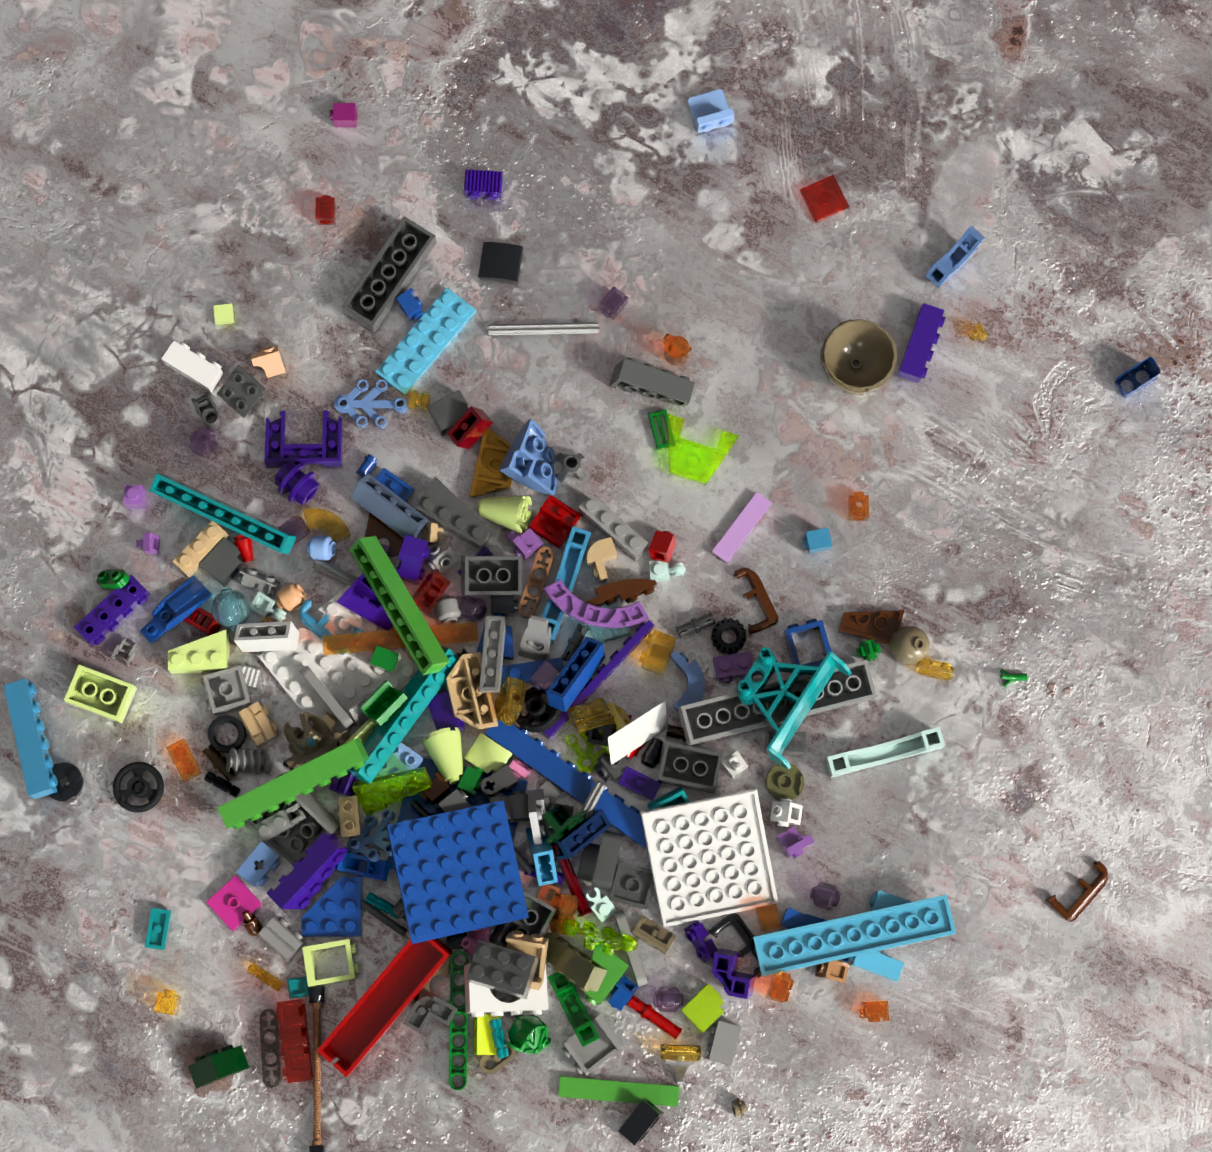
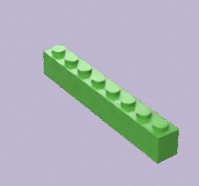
M376 536L359 538L349 550L422 675L440 672L447 665L449 659Z
M360 738L353 739L217 807L226 828L234 827L237 830L246 825L245 821L251 819L253 822L263 817L261 813L267 810L271 813L280 808L279 804L285 802L287 805L297 800V795L302 793L305 796L313 792V787L317 785L320 788L331 783L330 779L335 776L337 779L348 774L347 770L351 768L357 770L364 767V762L369 760V756Z

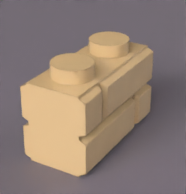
M256 702L238 712L257 748H261L279 737L276 733L279 731L274 721L270 722L267 717L270 712L265 704L261 706L259 702Z

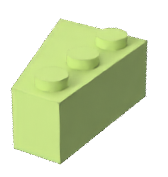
M227 630L168 651V671L171 674L218 672L230 668L229 633Z

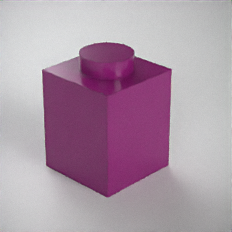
M333 103V110H330V121H333L335 127H357L356 103Z

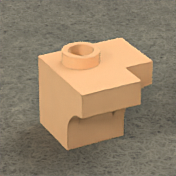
M278 344L260 349V352L251 354L253 366L262 367L267 378L285 373Z

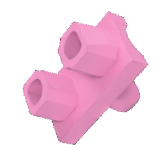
M493 926L471 931L469 937L465 936L462 939L460 945L464 948L463 951L474 955L478 940L492 943L488 938Z

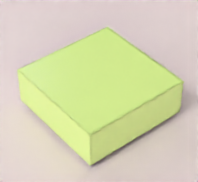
M232 303L213 305L216 325L235 323Z

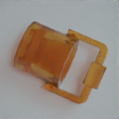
M667 333L663 338L666 361L672 365H681L689 359L692 354V348L684 337L672 336Z

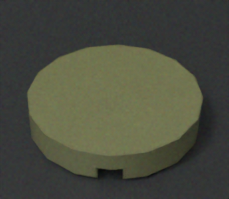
M777 764L770 769L766 776V789L778 801H781V799L794 800L803 790L804 776L799 768L793 764H790V770Z

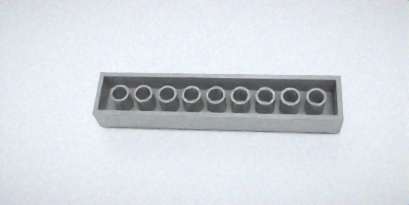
M867 660L847 664L851 670L850 676L836 669L806 716L875 699L877 694ZM813 675L799 676L790 693L799 698ZM779 682L767 684L761 693L780 691ZM737 692L678 708L687 746L770 726L756 704H742ZM784 699L772 718L776 724L783 723L795 704ZM774 701L762 702L766 711L769 710Z

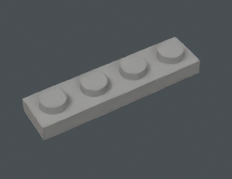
M486 616L479 687L481 693H500L507 620L505 616Z

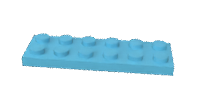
M446 287L375 373L402 395L406 396L476 313V309Z

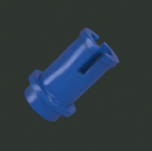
M370 454L364 457L365 460L356 471L362 478L370 473L374 465L377 466L376 462L378 459Z

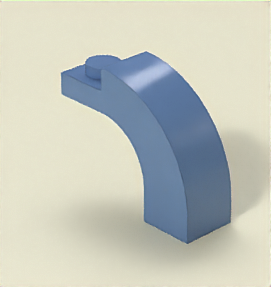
M970 226L958 242L940 260L935 262L925 276L938 288L941 287L971 258L985 237L973 226Z
M675 651L670 655V659L684 673L688 683L686 693L673 704V708L678 712L680 706L702 701L705 691V680L696 660L688 664V658L682 652L678 653Z

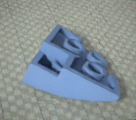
M529 419L509 448L500 471L535 491L548 496H555L558 483L556 478L558 474H554L555 453L552 447H548L544 439L546 434L535 421Z

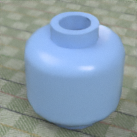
M315 535L307 543L306 550L313 560L328 561L336 553V543L330 536Z

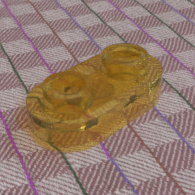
M928 658L917 662L915 669L919 675L940 680H951L954 677L955 670L947 662L941 663Z

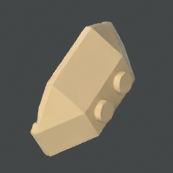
M481 652L463 654L445 679L454 717L477 729L498 726L491 693H481L479 691L482 665Z

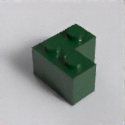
M233 1045L221 1048L222 1052L220 1053L214 1050L194 1059L195 1063L189 1065L188 1068L195 1088L212 1084L248 1069L249 1065L242 1045L235 1048Z

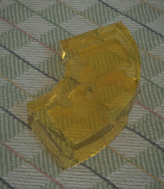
M318 508L303 510L309 529L324 530L333 541L351 536L346 524L334 513Z

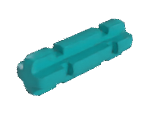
M372 892L367 895L366 902L371 905L374 904L376 908L387 914L390 913L396 919L399 918L393 911V904L381 897L378 898Z
M499 1018L490 1020V1027L493 1029L494 1045L497 1048V1057L505 1058L509 1054L508 1049L505 1048L506 1041L503 1029H501V1020Z

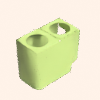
M480 733L465 755L464 760L472 766L479 767L488 774L490 771H497L506 766L513 755L510 751Z

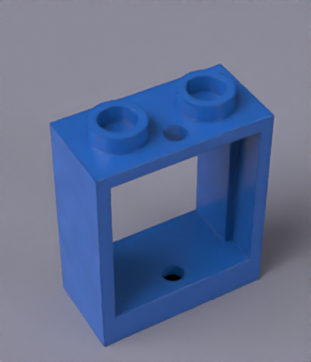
M811 619L806 621L805 625L799 626L797 623L787 626L784 636L792 664L800 665L792 634L818 628L825 655L831 651L822 620ZM823 660L804 665L819 667Z

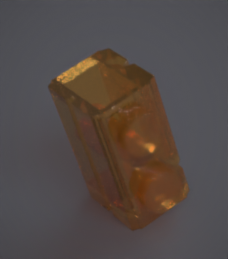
M781 971L773 975L765 996L780 1003L787 1002L790 995L789 991L794 983L790 979L791 975Z

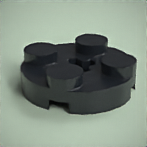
M66 762L54 764L52 770L58 781L56 786L57 792L49 796L59 802H68L78 797L84 788V777L79 768ZM67 777L69 784L64 785L63 788L60 787V779Z

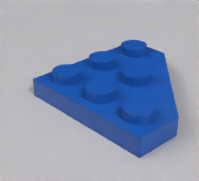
M362 876L340 877L302 916L303 937L362 936Z

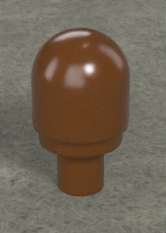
M249 910L244 911L242 915L245 919L243 922L245 929L249 935L258 936V933L263 929L258 917L252 916Z

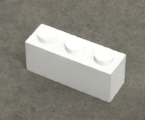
M173 341L161 359L163 363L212 393L224 375L221 370L222 367L214 361L210 363L205 360L206 357L200 352L196 351L194 353L190 351V347L185 343Z
M291 621L237 624L234 642L242 652L297 650L300 632Z

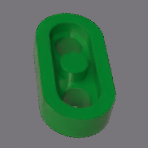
M108 569L98 574L96 582L102 589H120L128 583L130 576L123 569Z

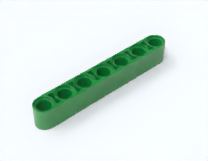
M460 950L454 952L450 959V1003L458 1008L454 1017L460 1014L465 1020L463 1025L456 1026L453 1017L449 1024V1085L454 1090H462L466 1087L468 1081V1014H466L465 1002L461 1006H457L454 1003V997L458 994L463 995L465 998V982L463 985L458 986L454 983V978L459 974L464 976V965L469 963L468 955ZM462 954L465 956V963L460 966L456 965L455 957ZM456 1035L464 1037L463 1045L456 1046L453 1043ZM456 1055H461L464 1058V1063L460 1067L453 1064V1058ZM456 1075H460L464 1080L461 1087H456L453 1084V1078Z

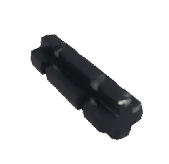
M208 771L205 775V781L210 784L213 783L215 787L226 793L229 792V795L237 798L240 794L241 789L239 787L232 786V783L216 776L211 771Z

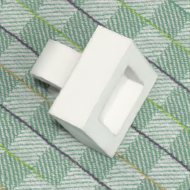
M738 751L721 762L732 778L748 767Z

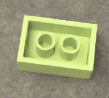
M78 665L64 701L72 706L122 724L137 688L130 683Z

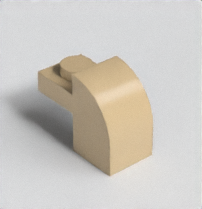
M612 537L595 542L587 553V567L595 565L592 568L595 579L599 578L600 583L608 581L603 562L617 559Z

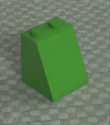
M596 942L592 959L608 971L598 992L584 991V994L587 995L585 999L593 1006L596 1003L601 1005L629 967L628 964L599 942Z

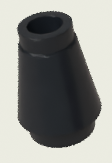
M652 738V741L641 756V763L643 765L656 768V765L660 762L662 740Z

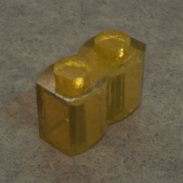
M654 630L653 634L649 633L646 644L649 645L646 652H642L639 660L642 663L641 668L663 676L674 648L676 637Z

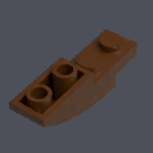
M625 579L608 583L596 588L595 593L597 597L585 603L598 607L605 604L609 606L617 602V598H620L622 604L626 602L631 604L638 600V596L642 594L647 596L655 592L657 582L656 580Z

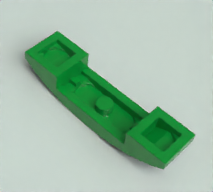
M556 972L548 976L549 982L582 1047L601 1039L573 983L565 978V974Z

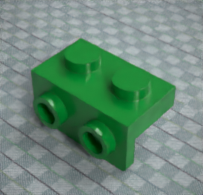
M385 680L360 705V709L369 720L381 726L390 719V716L397 709L402 707L408 697L403 692L395 689L389 681Z

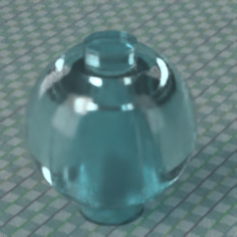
M232 588L222 589L221 593L212 602V616L219 625L227 627L228 632H236L237 624H243L249 617V601L243 593L237 590H232Z

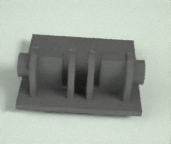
M237 365L217 394L245 418L258 399L265 397L266 388L240 365Z

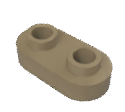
M505 1045V1048L510 1050L509 1055L505 1058H498L497 1055H484L480 1060L481 1070L486 1074L495 1073L515 1057L516 1050ZM492 1060L494 1063L493 1067L488 1068L486 1062Z

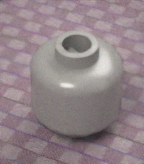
M450 595L440 596L439 600L434 604L437 620L443 622L444 625L456 623L461 616L458 600L450 597Z

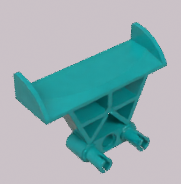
M763 647L761 648L762 652L759 651L758 658L745 678L738 684L737 694L742 704L751 705L755 703L776 733L766 748L769 759L790 770V763L781 754L835 670L837 669L847 676H850L851 670L831 651L827 653L820 666L815 667L777 662L771 649ZM776 672L781 690L761 693L773 673ZM780 672L792 673L785 685L783 684ZM801 674L813 675L799 698L790 693V690ZM755 675L762 676L760 681L752 680ZM784 699H787L795 705L780 728H778L772 718ZM774 701L769 710L766 711L762 702Z

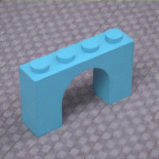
M878 890L876 894L872 893L869 904L872 905L870 911L910 903L908 900ZM879 951L849 958L852 961L851 966L894 982H898L904 962L885 956Z

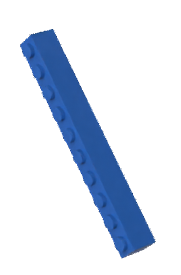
M498 715V726L489 728L485 736L510 751L514 757L584 805L595 784L591 781L593 777L584 771L581 774L576 770L577 766L571 761L567 760L565 762L560 759L561 755L554 749L549 751L544 747L545 743L540 739L535 738L534 740L528 736V731L521 727L518 729L512 725V720L506 715L503 717ZM605 787L592 812L594 813L602 809L611 826L644 849L647 843L642 818L639 815L640 811L632 805L629 808L623 803L625 801L617 794L612 796L607 792L609 789Z

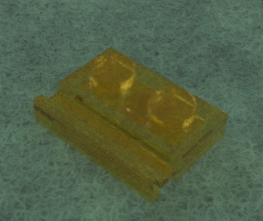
M603 698L570 707L567 710V715L574 727L577 728L578 733L614 722V716L611 714Z

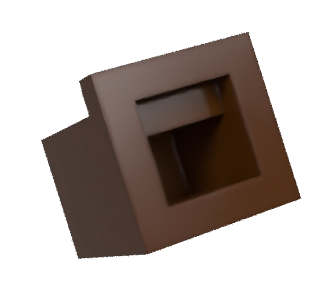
M437 772L435 773L434 780L430 779L423 785L424 788L419 795L426 803L430 802L434 805L449 793L451 789L449 784Z

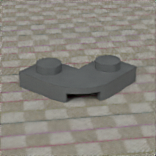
M424 996L413 1005L403 1024L421 1034L430 1016L448 1026L458 1008L438 996Z

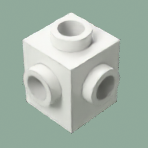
M781 799L780 802L772 801L770 821L776 822L777 826L789 828V825H800L803 806L792 803L790 799Z

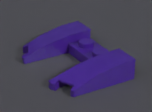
M323 410L322 444H286V412H279L281 418L273 422L266 418L264 459L266 468H282L287 462L291 461L297 465L303 463L323 464V467H342V417L335 421L328 417L329 411Z

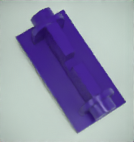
M696 921L684 929L686 937L692 942L697 956L703 963L714 958V952L718 949L712 939L705 942L704 938L709 934L703 923L700 924L699 921Z

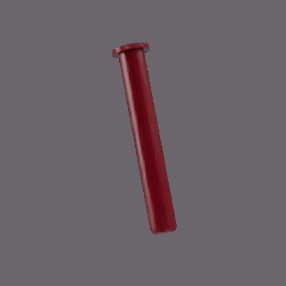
M553 842L551 846L579 912L578 917L587 915L593 910L588 906L570 859L559 860L557 855L562 850L557 843Z

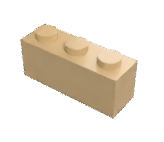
M211 521L172 562L190 578L202 567L200 563L224 537L226 539L230 537L216 522Z

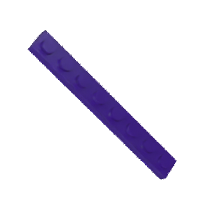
M650 620L646 623L642 622L636 628L637 633L633 637L629 636L623 642L624 647L620 651L616 650L609 657L611 661L607 665H601L596 671L598 675L594 679H589L584 686L585 689L578 694L566 712L562 711L557 723L552 725L550 729H547L544 732V736L550 740L654 629L655 625Z

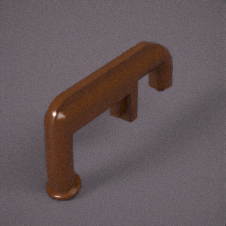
M740 568L734 571L735 574L733 576L737 577V579L747 576L753 590L744 593L743 598L750 599L756 597L766 620L757 624H748L749 635L777 624L778 615L759 575L749 568Z
M1094 861L1093 867L1100 874L1091 885L1082 878L1077 880L1079 882L1078 885L1084 889V892L1068 910L1055 898L1056 895H1052L1045 900L1065 920L1069 922L1076 920L1106 885L1108 871L1100 861Z

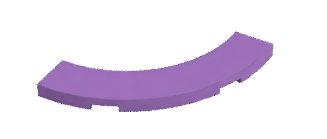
M561 579L543 588L549 599L562 612L590 626L623 628L649 619L640 601L625 607L607 609L581 601L566 588Z

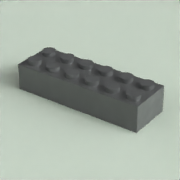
M404 216L341 306L343 314L375 333L396 303V297L402 294L436 245V236Z

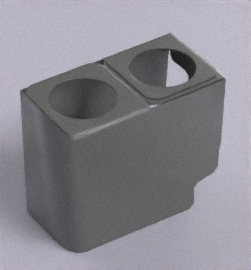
M460 390L427 406L441 436L446 435L463 416L464 412L469 409L468 403Z
M224 537L200 565L225 587L239 572L237 568L241 563L237 558L240 554L239 548Z
M768 731L765 736V753L767 755L766 748L770 744L771 737L776 734L774 731ZM796 732L794 734L803 738L804 743L801 748L795 749L789 742L781 755L792 757L803 755L806 746V732Z

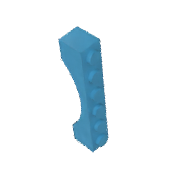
M574 526L569 535L555 582L561 579L571 593L591 538V532ZM548 599L542 617L549 620L548 627H551L552 634L551 643L554 644L565 613Z

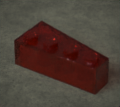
M297 999L277 1002L276 1013L280 1024L278 1031L283 1046L281 1048V1058L285 1061L283 1078L287 1080V1083L313 1080V1069L305 1000Z

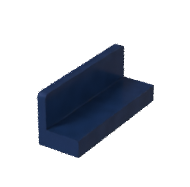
M602 809L594 812L557 842L562 850L557 855L559 860L571 859L611 827Z

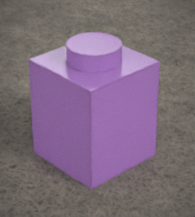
M124 485L123 504L127 509H146L147 489L144 485Z

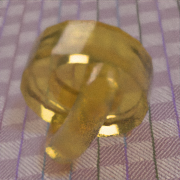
M977 323L973 325L974 330L968 334V338L973 341L979 339L980 342L987 340L988 337L982 324Z

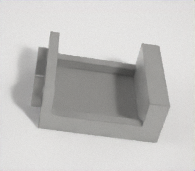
M601 1014L592 1020L601 1039L582 1047L577 1035L574 1034L563 1042L565 1047L562 1050L568 1058L572 1056L577 1063L574 1066L580 1074L585 1073L588 1075L624 1047V1044Z

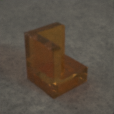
M776 904L756 908L760 932L781 927Z

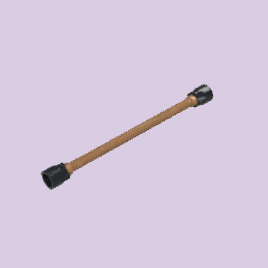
M309 987V1003H312L314 1010V1139L312 1140V1146H309V1152H325V1145H322L320 1136L321 1055L317 1052V1049L321 1046L320 1010L322 1003H325V987Z

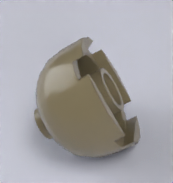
M903 626L892 634L890 651L893 652L898 662L902 664H915L927 656L929 640L922 629L915 626Z

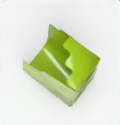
M707 983L681 1011L703 1033L724 1013V1010L721 1009L724 1001L721 995Z

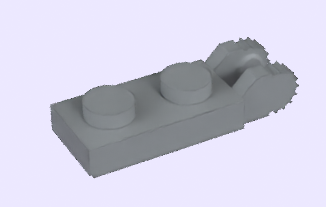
M298 803L254 825L263 843L306 818L303 814L293 819L290 812H294L300 807Z

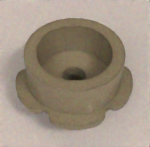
M739 1098L731 1102L734 1116H741L743 1118L744 1113L747 1112L745 1102Z

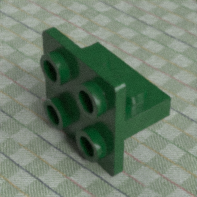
M562 805L547 811L542 817L546 820V825L555 832L545 842L547 844L555 842L556 844L573 827H577L585 820L583 816L587 812L583 810L571 816Z

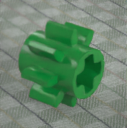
M873 640L859 643L860 648L856 649L858 658H863L867 662L878 659L877 654L881 653L879 644H874Z

